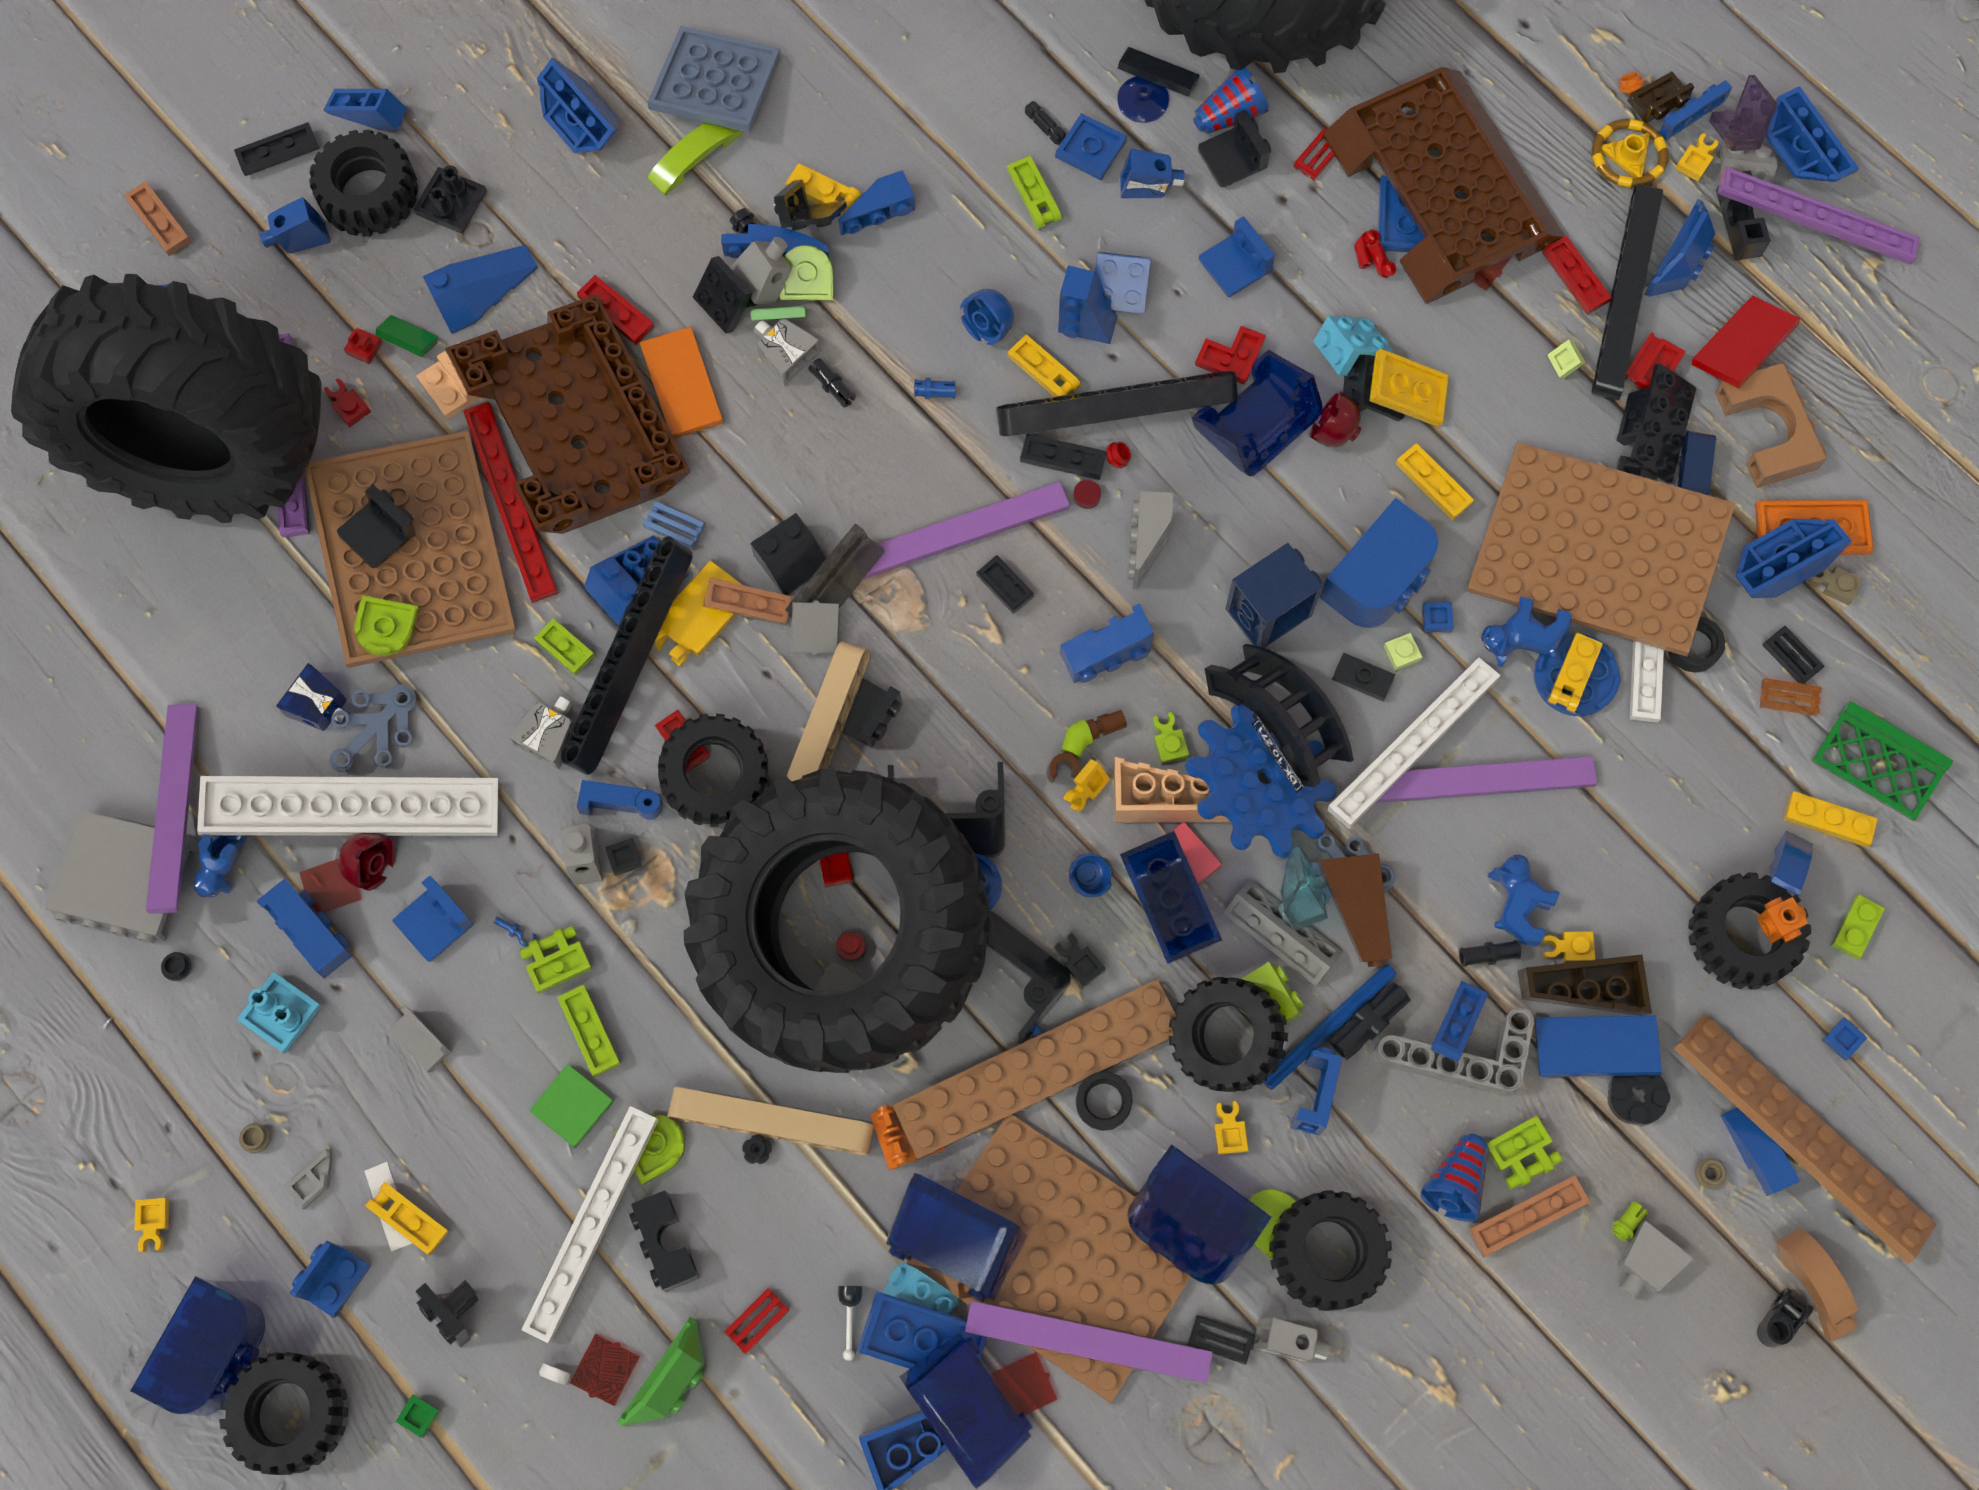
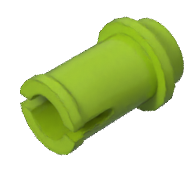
M1632 1201L1620 1219L1613 1221L1611 1232L1622 1241L1632 1239L1634 1237V1230L1644 1217L1648 1215L1646 1209L1640 1211L1643 1206L1639 1203Z

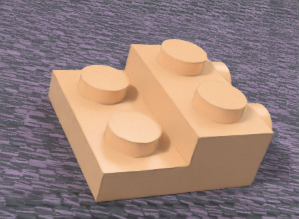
M446 351L436 356L438 359L437 363L422 371L416 377L448 420L482 397L467 394Z

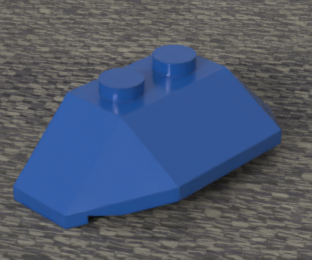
M551 58L537 77V83L540 86L543 118L574 153L602 150L617 131V116L586 80L558 60Z
M1800 86L1777 97L1765 137L1794 178L1837 182L1858 171L1859 167Z
M1697 199L1645 295L1651 297L1684 289L1690 279L1696 281L1704 267L1699 263L1702 258L1707 260L1715 247V245L1711 244V241L1716 234L1709 213L1702 200Z
M1792 519L1744 546L1736 572V579L1751 598H1776L1826 570L1851 543V539L1835 519H1826V521Z

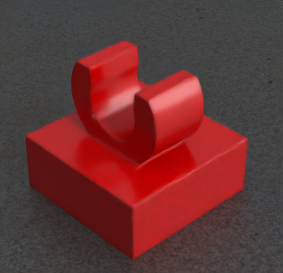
M356 328L350 334L348 343L343 350L347 355L370 364L383 342L381 338Z

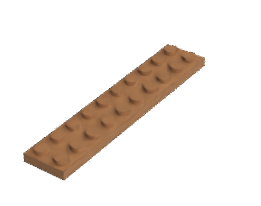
M1158 979L897 1102L892 1105V1108L918 1161L1002 1121L1010 1115H1014L1077 1085L1096 1072H1104L1168 1041V1036H1173V1028L1169 1027L1170 1019H1175L1176 1014Z
M1704 1013L1679 1041L1674 1050L1907 1264L1913 1261L1937 1224L1908 1199L1902 1191L1886 1179L1878 1169L1874 1168L1863 1158L1855 1148L1851 1147L1832 1127L1828 1126L1809 1106L1795 1096L1786 1085L1773 1076L1763 1064L1750 1055L1741 1044L1728 1035L1718 1023Z

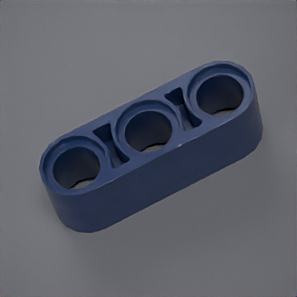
M1689 430L1686 432L1681 450L1677 487L1709 496L1716 445L1715 435Z

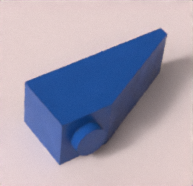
M334 89L323 110L327 114L378 130H397L403 121L407 108L388 89Z

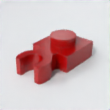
M338 378L336 379L339 385L338 391L331 392L327 386L324 388V391L330 400L335 401L331 406L350 428L370 414L371 410L354 389L347 392L345 384Z

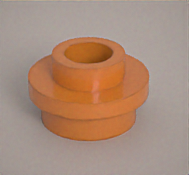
M1639 72L1623 75L1619 79V91L1626 93V95L1636 92L1645 84L1644 77L1640 76Z

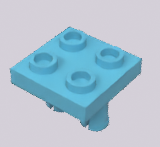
M273 972L260 989H254L250 992L248 996L249 1004L236 1020L286 1054L322 1006Z

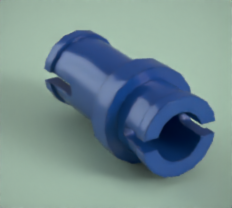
M925 378V380L914 379V397L921 396L929 400L930 397L955 398V381H931V378Z

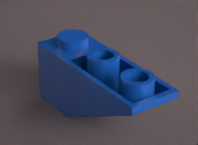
M901 170L878 178L838 219L841 236L857 233L862 228L870 225H880L887 219L905 216L915 210L914 194L904 171Z

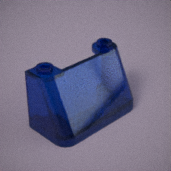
M1267 350L1254 362L1252 367L1254 382L1238 396L1237 401L1229 403L1219 413L1213 407L1206 406L1191 418L1196 430L1239 471L1247 476H1254L1308 429L1320 417L1323 409L1314 375L1270 350Z
M914 1173L907 1186L886 1245L890 1247L888 1253L902 1261L905 1260L906 1256L914 1258L969 1288L967 1294L974 1299L983 1302L987 1298L994 1302L1027 1235L1021 1227L1012 1221L920 1174Z
M959 1332L899 1376V1378L975 1489H978L1032 1437L1028 1431L1033 1427L1023 1412L1019 1415L1015 1413L976 1356L981 1351L971 1336L965 1340Z

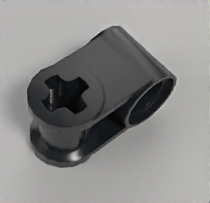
M1788 1287L1776 1297L1771 1305V1309L1757 1328L1759 1341L1767 1347L1774 1348L1789 1343L1799 1328L1810 1317L1814 1309L1810 1304L1805 1305L1791 1294L1792 1290ZM1772 1324L1780 1330L1779 1340L1775 1339L1770 1332Z

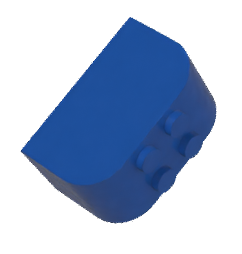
M1395 498L1327 576L1319 598L1357 626L1372 628L1382 625L1395 611L1400 614L1410 600L1408 599L1413 592L1417 594L1427 580L1425 579L1431 572L1429 567L1438 548V537L1435 529L1429 522Z

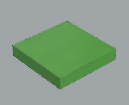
M567 1064L529 1111L576 1149L614 1101Z

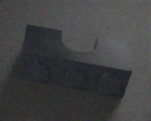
M1751 170L1743 171V173L1752 176ZM1717 194L1735 261L1761 257L1771 242L1764 217L1755 219L1752 206Z
M664 1190L632 1203L631 1206L634 1212L630 1213L629 1216L635 1231L640 1229L644 1240L639 1243L645 1259L651 1258L654 1269L650 1270V1274L655 1287L661 1286L663 1291L668 1292L700 1279L691 1252L687 1247L673 1252L666 1251L662 1247L661 1236L663 1231L668 1226L679 1222L669 1193Z

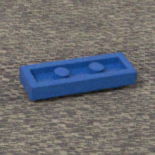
M1726 80L1717 86L1715 84L1711 85L1698 99L1695 97L1691 98L1684 104L1681 110L1678 112L1672 111L1667 114L1662 120L1663 125L1659 133L1667 141L1723 104L1733 87Z
M1461 981L1430 1050L1459 1062L1489 992Z

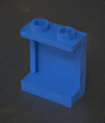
M1319 1047L1318 1051L1312 1050L1307 1057L1305 1066L1320 1069L1321 1076L1313 1111L1299 1108L1292 1117L1291 1129L1319 1136L1327 1127L1342 1057L1335 1055L1336 1051Z

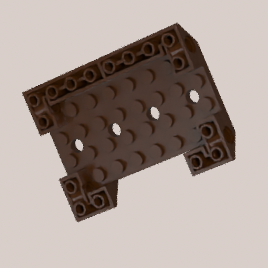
M1441 67L1348 109L1323 133L1325 141L1334 152L1347 177L1371 167L1375 156L1425 237L1400 259L1401 265L1425 304L1473 283L1476 273L1513 255L1516 256L1518 261H1521L1542 251L1544 247L1565 236L1460 71ZM1404 107L1412 108L1415 113L1413 115H1406L1401 109ZM1429 149H1436L1440 151L1441 155L1433 157L1427 151ZM1463 191L1468 197L1466 199H1458L1454 192ZM1483 233L1491 234L1494 237V241L1486 242L1482 240L1480 235Z
M597 294L548 311L547 324L511 337L501 339L499 333L495 330L445 348L467 394L495 400L533 476L514 482L513 485L536 531L558 534L567 533L663 496L690 473L686 460ZM529 353H538L541 358L537 361H531L526 356ZM553 396H559L564 401L559 405H554L549 402V399ZM576 440H582L587 445L583 449H576L571 444ZM606 485L610 488V491L605 494H599L595 491V487Z

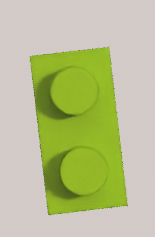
M554 618L534 637L536 643L574 676H577L595 657L590 649Z
M1860 894L1855 896L1831 946L1856 960L1860 959L1885 908Z

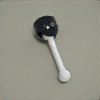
M838 1286L839 1301L847 1307L846 1350L843 1352V1358L846 1361H851L855 1357V1352L852 1350L853 1307L861 1301L862 1286Z

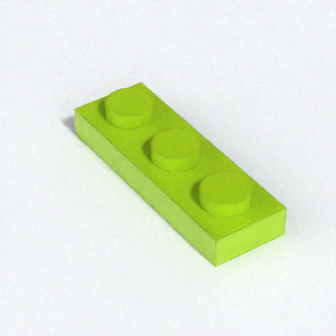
M583 984L558 996L557 999L592 1076L595 1078L621 1065L585 985Z

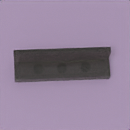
M854 524L792 602L812 603L814 600H817L819 603L839 604L840 608L884 554V549L871 540L864 529ZM791 602V603L789 604V606L785 609L786 612L788 613V615H789L791 618H792V602Z

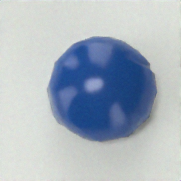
M1095 853L1082 854L1071 863L1068 877L1069 883L1076 893L1087 898L1099 897L1105 894L1112 886V869L1102 856Z

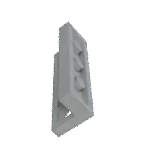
M1252 880L1236 894L1223 913L1315 986L1343 953V951ZM1247 893H1252L1255 897L1259 899V901L1255 900ZM1273 912L1280 915L1282 919H1279L1277 916H1275ZM1296 930H1298V931H1300L1301 933H1303V934L1305 935V937H1302L1301 935H1299V934L1296 932ZM1319 948L1326 951L1329 955H1331V957H1327L1324 953H1322L1319 950Z

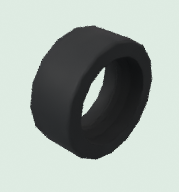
M1701 616L1696 631L1705 634L1711 641L1712 651L1709 656L1704 659H1697L1689 655L1686 657L1668 651L1670 659L1684 671L1697 673L1708 670L1719 660L1725 649L1723 631L1715 622Z
M1107 1071L1096 1072L1085 1078L1079 1086L1076 1096V1108L1082 1121L1091 1128L1101 1131L1112 1130L1123 1124L1130 1114L1133 1103L1132 1092L1127 1082L1119 1075ZM1098 1084L1112 1085L1121 1095V1108L1116 1115L1110 1118L1096 1117L1087 1107V1095Z

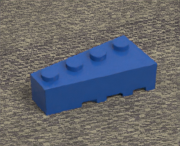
M975 1388L859 1434V1441L877 1490H893L987 1422Z

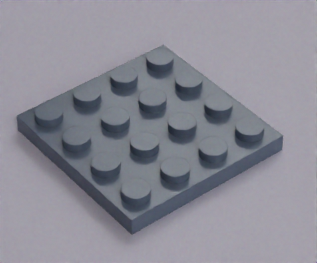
M680 26L648 100V109L749 133L779 60L780 48Z

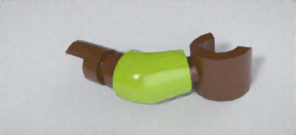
M1122 710L1100 715L1096 721L1093 719L1087 721L1081 719L1068 727L1061 747L1062 754L1055 756L1048 765L1047 779L1052 783L1057 778L1056 766L1060 764L1068 766L1071 769V777L1076 778L1080 772L1077 759L1081 758L1088 745L1093 744V740L1100 738L1099 734L1105 736L1127 727Z

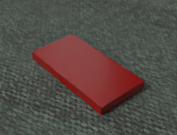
M1752 296L1693 357L1691 365L1740 388L1799 325L1800 318Z

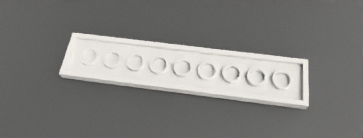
M200 776L198 835L353 836L358 833H377L384 836H497L498 778Z

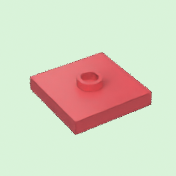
M1185 822L1140 857L1141 862L1177 902L1188 895L1222 865Z

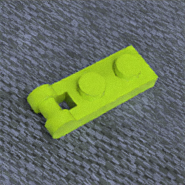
M1031 155L1008 164L1007 172L1031 216L1034 227L1038 230L1045 227V224L1052 221L1055 223L1062 220L1060 210ZM1046 206L1048 211L1041 214L1039 209Z

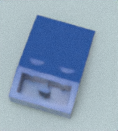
M654 535L591 566L584 588L618 626H620L654 550L659 543V540ZM686 572V575H685L684 579H685L686 577H688V575H689L688 572Z

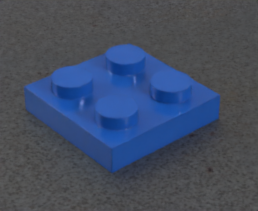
M1081 113L1056 150L1055 158L1102 180L1125 145L1127 136Z

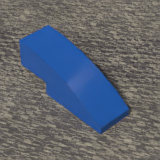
M1785 831L1774 850L1775 858L1769 866L1771 882L1799 895L1810 867L1813 844Z
M1738 1107L1720 1115L1748 1170L1753 1169L1766 1196L1801 1182L1782 1148Z

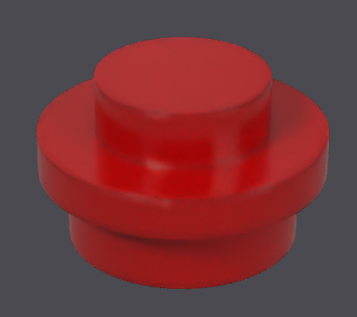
M1112 442L1107 446L1106 457L1111 465L1122 469L1131 460V452L1125 443Z
M845 932L837 939L836 950L842 959L854 961L863 955L865 942L858 933Z

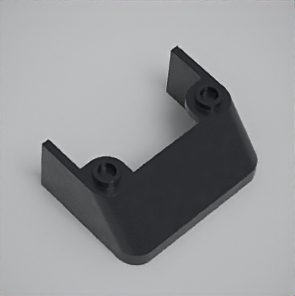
M997 762L998 790H985L981 792L976 799L975 813H945L953 821L960 833L964 835L973 852L987 858L997 857L1005 849L1003 762ZM888 765V778L895 781L894 766Z
M990 911L991 927L989 935H987L986 945L1031 979L1025 986L1023 995L1026 1004L1036 1012L1018 1033V1043L1022 1044L1027 1041L1035 1028L1068 989L1071 976L1065 966L996 913Z

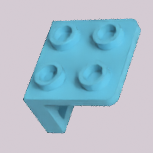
M1328 315L1313 341L1336 373L1341 376L1348 375L1360 354L1375 356L1376 351L1381 348L1393 353L1387 339L1381 336L1375 328V324L1367 318L1359 319L1349 318L1344 315L1340 317Z
M902 1261L891 1272L889 1282L882 1292L952 1315L959 1303V1299L951 1291L918 1269Z

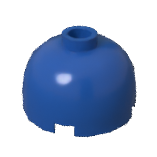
M981 289L966 297L960 305V309L963 308L964 315L961 316L962 323L968 333L977 341H981V338H983L985 341H988L987 345L995 344L1003 339L1012 328L1014 322L1012 306L1009 300L997 290Z

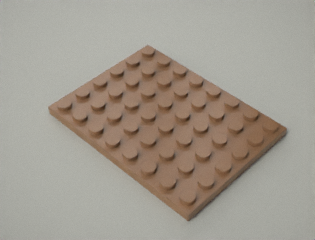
M469 430L309 462L305 473L347 668L516 632ZM372 484L380 491L385 489L393 497L394 504L399 509L403 507L414 518L412 523L416 533L413 538L377 568H371L337 534V529L368 504L365 490ZM362 595L419 607L412 638L403 650L389 656H377L367 652L359 644L354 624Z
M1517 442L1469 581L1467 592L1517 607L1521 596L1534 600L1532 609L1534 612L1556 618L1558 609L1571 613V623L1687 657L1736 503Z
M1010 1115L1003 1120L908 1262V1265L918 1269L951 1291L958 1299V1284L963 1282L965 1292L970 1291L971 1297L960 1300L969 1307L971 1301L1149 1339L1154 1337L1193 1273L1179 1267L1172 1259L1171 1253H1162L1147 1242L1142 1231V1220L1145 1213L1140 1206L1138 1198L1014 1115ZM1028 1346L1109 1403H1112L1133 1368Z

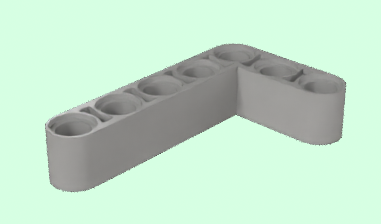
M1520 1007L1511 1010L1503 1018L1494 1060L1462 1053L1459 1062L1430 1050L1431 1044L1395 1035L1385 1036L1377 1044L1374 1055L1376 1060L1386 1067L1507 1096L1512 1094L1522 1084L1534 1018L1527 1009ZM1512 1017H1518L1523 1021L1524 1028L1522 1030L1513 1027L1511 1023ZM1383 1045H1392L1397 1051L1396 1057L1386 1056L1383 1052ZM1506 1045H1512L1517 1049L1518 1058H1511L1507 1055ZM1412 1053H1422L1425 1056L1426 1063L1424 1065L1416 1064L1412 1059ZM1442 1059H1449L1453 1062L1455 1066L1454 1072H1447L1442 1068ZM1472 1066L1482 1069L1484 1073L1482 1080L1472 1076ZM1502 1073L1508 1074L1512 1078V1087H1506L1501 1083L1500 1075Z

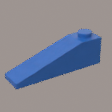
M522 245L449 264L424 275L423 278L451 334L478 322L483 317L482 314L492 305L496 306L506 292L510 289H515L538 267L527 246Z

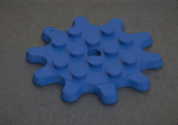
M1235 704L1231 708L1233 724L1230 729L1223 728L1213 720H1205L1199 724L1198 733L1208 744L1209 753L1206 757H1190L1185 762L1187 773L1194 778L1204 780L1209 788L1208 796L1198 803L1197 810L1204 819L1210 820L1216 816H1224L1229 819L1233 827L1230 840L1236 849L1245 850L1251 845L1252 839L1255 836H1263L1269 841L1273 853L1278 857L1284 858L1292 851V831L1301 830L1312 839H1318L1323 835L1325 824L1316 814L1314 803L1317 801H1332L1336 796L1337 788L1334 783L1320 778V784L1314 788L1303 786L1304 788L1296 793L1251 723L1255 720L1252 717L1253 712L1243 704L1240 706ZM1270 733L1269 735L1277 745L1278 749H1280L1281 745L1273 733ZM1319 741L1307 742L1313 756L1324 750L1323 744ZM1258 772H1265L1264 775L1267 777L1269 784L1260 782L1257 776Z

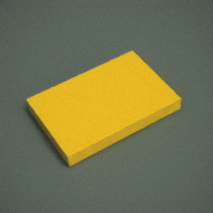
M1381 348L1375 354L1370 401L1438 427L1444 421L1449 375Z

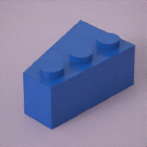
M1068 265L1060 292L1058 332L1070 338L1081 337L1110 344L1118 316L1116 312L1111 311L1110 300L1104 298V289L1095 271Z
M1140 603L1132 607L1134 613L1118 620L1117 616L1109 619V626L1097 631L1090 629L1061 644L1060 655L1073 683L1078 681L1082 683L1094 679L1100 672L1105 670L1112 672L1122 667V663L1129 660L1139 661L1148 656V653L1151 652L1154 632Z
M284 878L256 901L262 908L268 911L276 921L274 923L278 928L285 932L295 948L324 979L352 957L351 953L346 949L350 946V943L340 932L336 935L329 928L333 924L323 911L316 912L312 907L316 902L305 889L300 892Z

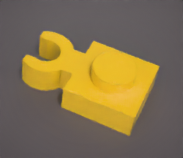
M1705 133L1700 135L1696 142V147L1690 144L1675 168L1697 182L1712 162L1714 157L1711 154L1714 153L1719 141L1715 140L1712 145H1706L1703 142L1707 135Z
M1090 759L1073 780L1077 786L1067 791L1063 799L1071 803L1070 808L1079 813L1084 809L1087 798L1094 800L1109 782L1110 778L1098 762Z
M1563 932L1561 934L1562 940L1552 935L1545 936L1542 939V943H1550L1554 948L1553 952L1543 953L1544 959L1550 960L1558 955H1563L1564 963L1595 960L1593 932Z
M1237 1101L1232 1102V1112L1229 1114L1222 1111L1221 1102L1217 1103L1215 1112L1218 1118L1222 1120L1221 1124L1214 1125L1218 1156L1247 1153L1248 1144L1245 1122H1236L1235 1120L1239 1112Z
M169 1199L135 1200L134 1231L143 1232V1236L138 1241L139 1252L147 1253V1244L151 1240L155 1241L156 1251H163L165 1243L164 1239L160 1236V1230L169 1229Z

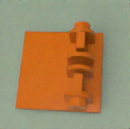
M884 1105L879 1107L878 1111L870 1113L888 1169L892 1170L917 1161L892 1106ZM943 1148V1149H941V1150H939V1151H937V1152H935V1153H933V1154H936V1153L945 1151V1148Z

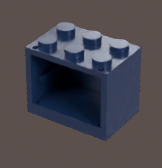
M1286 543L1232 580L1225 610L1252 645L1263 648L1267 647L1312 617L1322 589V581L1314 570L1310 571L1305 565L1301 552L1296 548L1293 549L1289 543Z

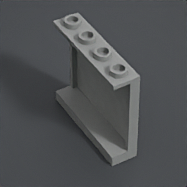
M81 810L45 909L55 914L54 919L71 924L72 920L82 921V926L93 930H99L100 926L110 928L109 932L118 936L126 937L127 933L137 935L136 939L154 944L155 939L166 942L167 937L162 935L161 932L168 913L148 914L146 911L154 828ZM187 835L183 869L189 853L196 855L198 850V842Z

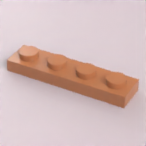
M1576 1175L1468 1231L1482 1257H1485L1590 1203V1200Z

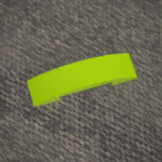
M704 123L674 145L656 164L647 178L666 196L685 181V173L720 145L726 148L741 136L744 131Z

